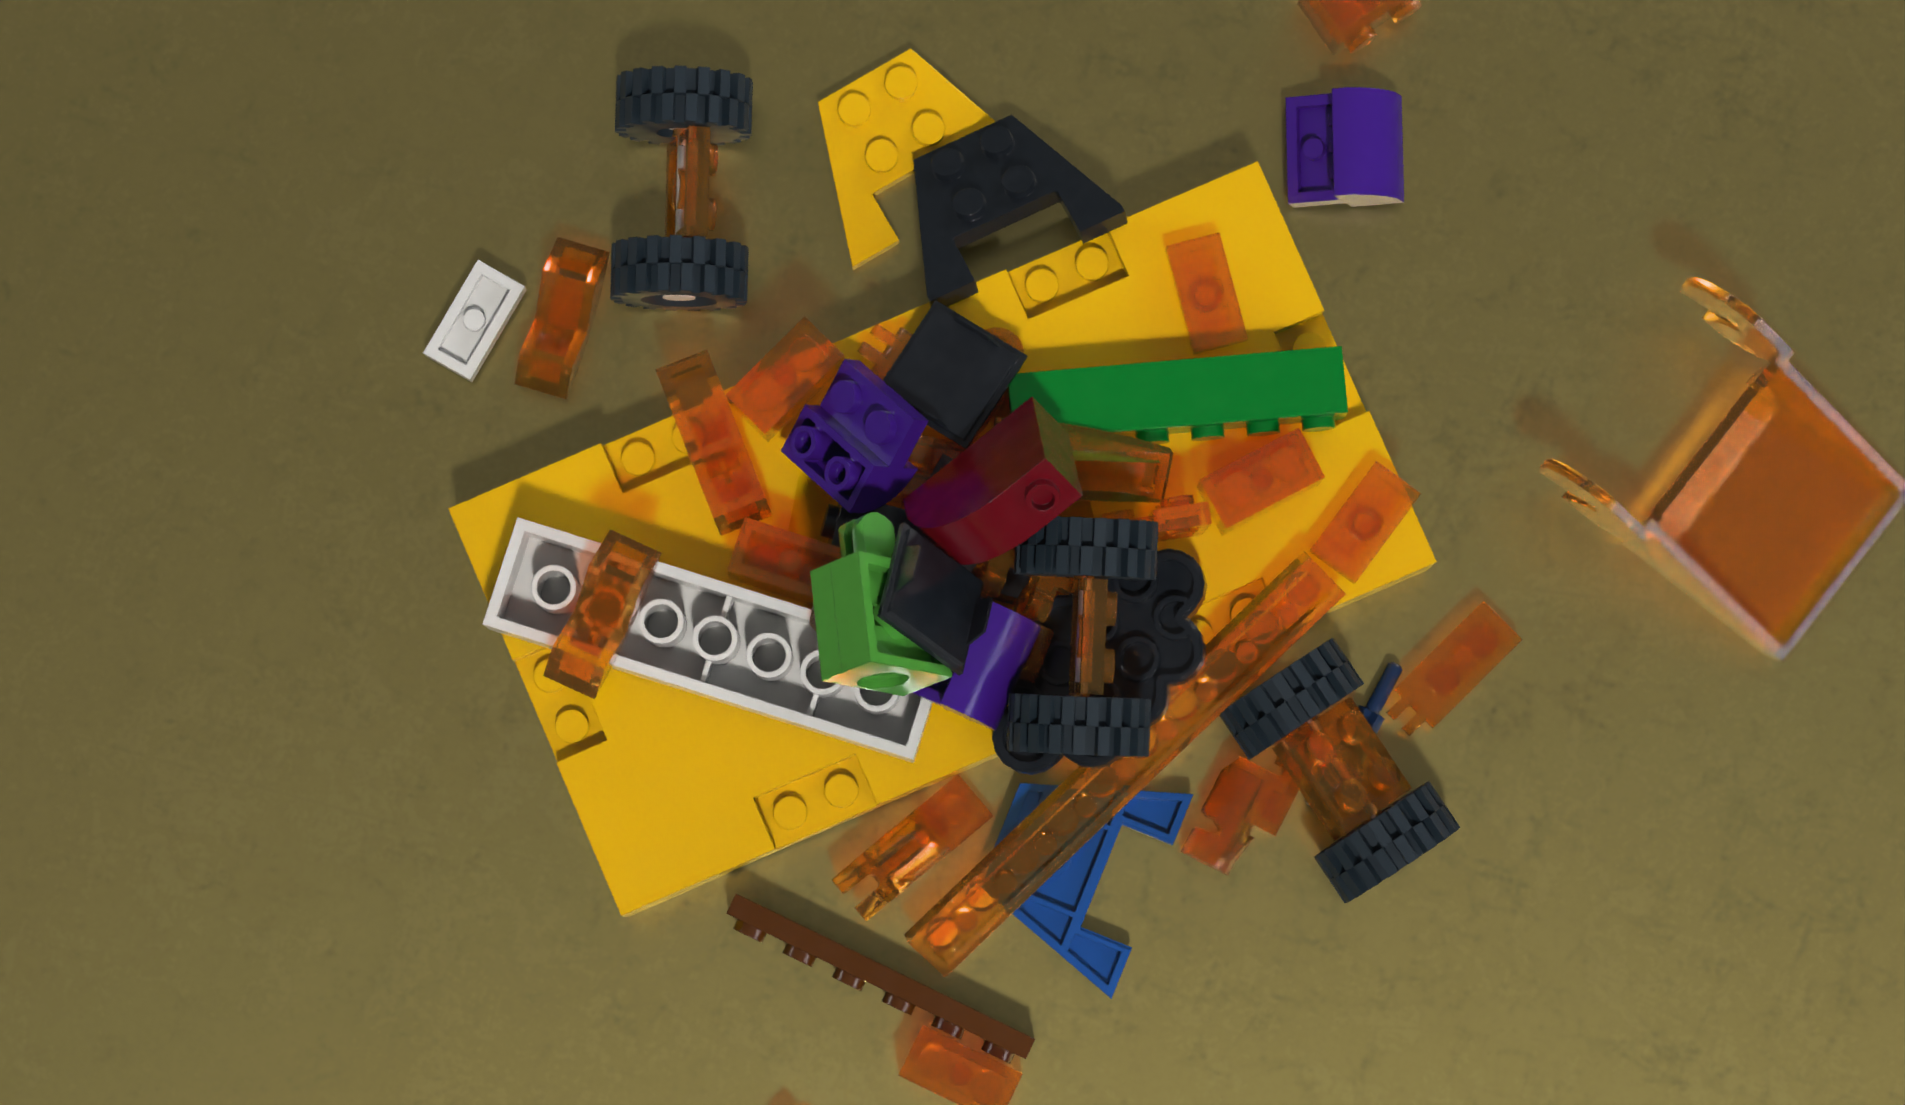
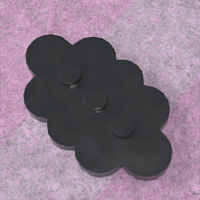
M1164 549L1157 551L1156 580L1090 578L1086 696L1151 699V727L1159 722L1168 710L1170 687L1185 684L1198 674L1205 661L1206 645L1202 633L1190 619L1197 613L1205 600L1207 582L1204 571L1193 557L1181 550ZM1072 577L1068 595L1049 597L1038 604L1033 612L1031 620L1040 625L1041 630L1013 693L1074 696L1079 592L1078 577ZM1008 706L997 730H993L992 740L996 754L1003 764L1018 773L1034 775L1046 772L1057 764L1063 756L1081 767L1091 769L1110 766L1121 758V756L1007 751Z

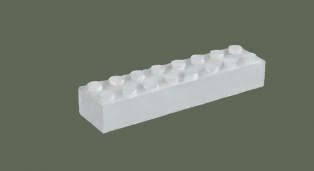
M517 517L483 621L485 627L498 633L911 763L915 762L933 702L912 693L899 696L822 681L815 614L812 609Z

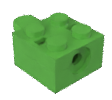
M871 512L840 526L838 532L841 558L810 571L822 681L905 696L951 678V669L877 616L896 542L893 524L884 515L878 512Z

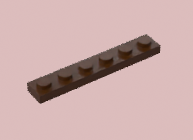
M739 894L735 895L726 913L737 918L733 927L734 930L763 943L767 934L772 935L787 943L782 953L810 967L813 966L816 958H819L836 967L832 975L833 978L859 991H862L865 983L868 982L886 991L882 1002L909 1015H912L916 1006L936 1015L931 1026L960 1040L965 1030L985 1039L981 1050L1011 1064L1015 1054L1026 1059L1035 1041L1034 1038Z

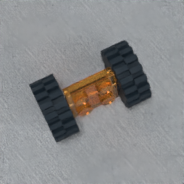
M675 65L674 68L652 66V69L640 67L634 68L633 72L623 71L621 75H617L615 133H619V136L623 138L630 137V140L637 142L648 141L649 144L659 145L661 143H668L665 237L659 235H649L647 238L636 236L629 237L628 240H616V243H612L610 299L614 300V303L626 304L629 307L642 306L643 309L651 310L659 308L665 309V311H700L704 309L719 311L721 308L735 309L737 306L743 307L746 305L748 295V247L735 241L726 242V239H706V237H708V231L714 230L717 218L716 199L709 198V176L714 177L717 172L718 146L725 145V142L739 143L741 140H748L752 136L753 82L750 77L745 78V75L741 73L730 74L729 70L724 69L714 71L710 70V67L698 66L697 68H687V66Z
M1057 516L1026 541L1015 547L1014 574L1073 577V579L1077 580H1073L1069 695L1009 693L1007 751L1097 756H1149L1151 699L1089 695H1103L1104 683H1113L1115 653L1114 649H1105L1106 626H1115L1117 593L1108 591V579L1156 580L1158 522Z
M1331 638L1221 711L1219 716L1249 760L1298 728L1297 732L1272 749L1333 841H1335L1314 856V858L1343 902L1348 903L1434 848L1438 843L1456 832L1460 826L1430 781L1386 807L1412 789V787L1351 696L1320 717L1317 716L1364 684L1335 639Z

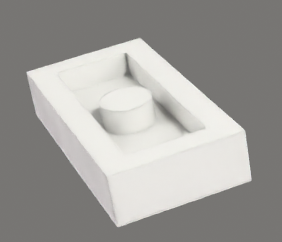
M477 260L423 354L468 381L473 382L526 292V287Z

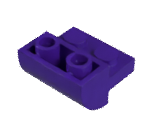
M1343 87L1332 88V93L1285 97L1289 205L1296 208L1347 203L1351 207L1404 203L1401 95L1379 88Z
M844 359L820 406L805 404L781 452L849 513H865L873 511L891 501L911 481L918 469L908 459L929 420L861 361Z
M993 602L986 632L969 645L963 674L957 675L951 670V678L915 691L912 694L996 731L1009 703V693H1013L1039 635L1041 626L1023 615Z

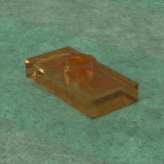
M1220 232L1166 246L1165 251L1193 355L1246 342L1248 336Z
M1375 461L1309 552L1355 584L1421 493L1378 461Z

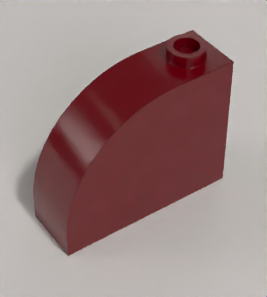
M1030 397L904 498L903 501L907 518L931 543L953 558L957 563L971 565L991 560L1015 548L1042 529L1083 495L1069 434L1033 397Z

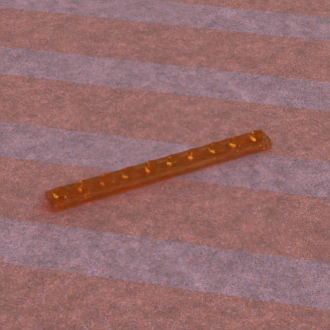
M1303 551L1206 644L1205 661L1198 674L1185 684L1170 687L1168 710L1159 722L1150 727L1148 757L1121 756L1110 766L1098 769L1079 766L904 934L907 942L944 977L948 976L1346 593Z

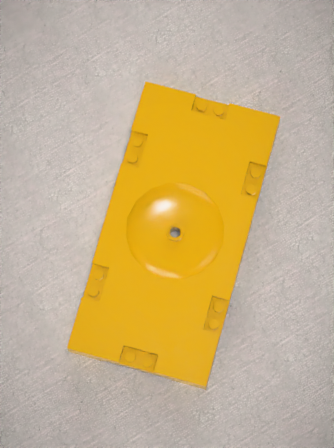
M1258 161L1128 216L1127 224L1084 244L1082 241H1078L1007 272L1005 269L976 282L978 293L948 306L951 310L1027 355L1028 357L1018 373L1337 346L1323 316L1325 310ZM929 302L704 398L701 404L605 445L599 443L448 508L488 604L517 517L814 610L810 571L841 558L840 556L825 553L829 538L820 536L828 504L838 506V502L783 454L781 449L805 404L820 406L844 359L861 361L883 380L931 308ZM1344 360L1348 413L1344 419L1335 420L1336 428L1304 432L1302 431V423L1280 425V433L1267 436H1247L1246 428L1224 429V438L1208 441H1192L1191 432L1169 434L1168 443L1149 446L1136 445V437L1113 439L1114 447L1101 450H1081L1080 442H1071L1083 496L1058 516L1158 522L1157 551L1164 549L1181 550L1193 557L1204 571L1207 582L1205 600L1197 613L1190 619L1204 637L1206 655L1203 666L1425 572L1437 562L1370 411L1366 412ZM1008 388L970 446L1010 414ZM926 425L908 459L918 470L907 486L886 504L905 509L903 499L929 479L943 453L954 459L966 449ZM1031 575L1024 601L1018 605L993 599V602L1031 620L1036 607L1045 599L1069 594L1072 577ZM502 634L555 755L556 764L621 916L624 917L632 916L722 877L735 869L998 757L992 740V729L950 712L935 703L932 704L915 762L911 763Z

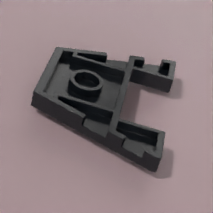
M1012 114L913 160L926 293L930 307L935 300L948 307L978 293L975 279L958 250L959 248L1054 204L1061 203L1083 244L1128 223L1125 210L1120 203Z

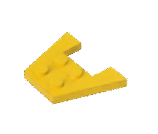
M912 49L905 51L818 101L853 270L899 244L897 235L874 197L915 173L914 159L996 122Z

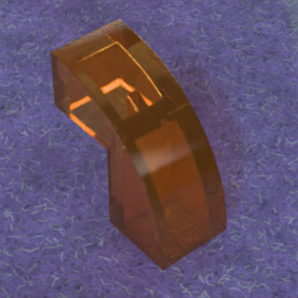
M557 238L542 271L535 319L519 352L515 377L516 385L567 399L579 369L597 311L607 270L609 251L564 238Z
M610 529L588 566L575 609L552 647L543 676L593 699L596 698L635 621L656 571L661 552Z

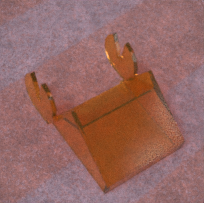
M1691 277L1682 285L1681 293L1709 309L1702 319L1731 342L1754 356L1767 360L1768 363L1753 373L1746 382L1749 384L1748 388L1641 524L1604 489L1568 465L1555 459H1546L1539 467L1540 473L1567 490L1562 498L1599 527L1622 539L1621 543L1760 652L1783 661L1905 504V480L1789 362V359L1795 352L1757 313L1717 285L1698 277Z

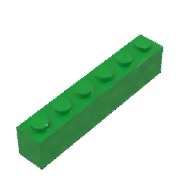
M1342 346L1017 373L1008 386L1010 413L1030 397H1033L1067 431L1070 442H1080L1081 450L1114 447L1113 439L1136 437V445L1138 446L1165 444L1169 442V434L1191 432L1192 441L1216 440L1225 437L1224 429L1246 428L1247 436H1267L1280 433V425L1302 423V431L1304 432L1324 431L1336 428L1335 420L1344 419L1348 413Z

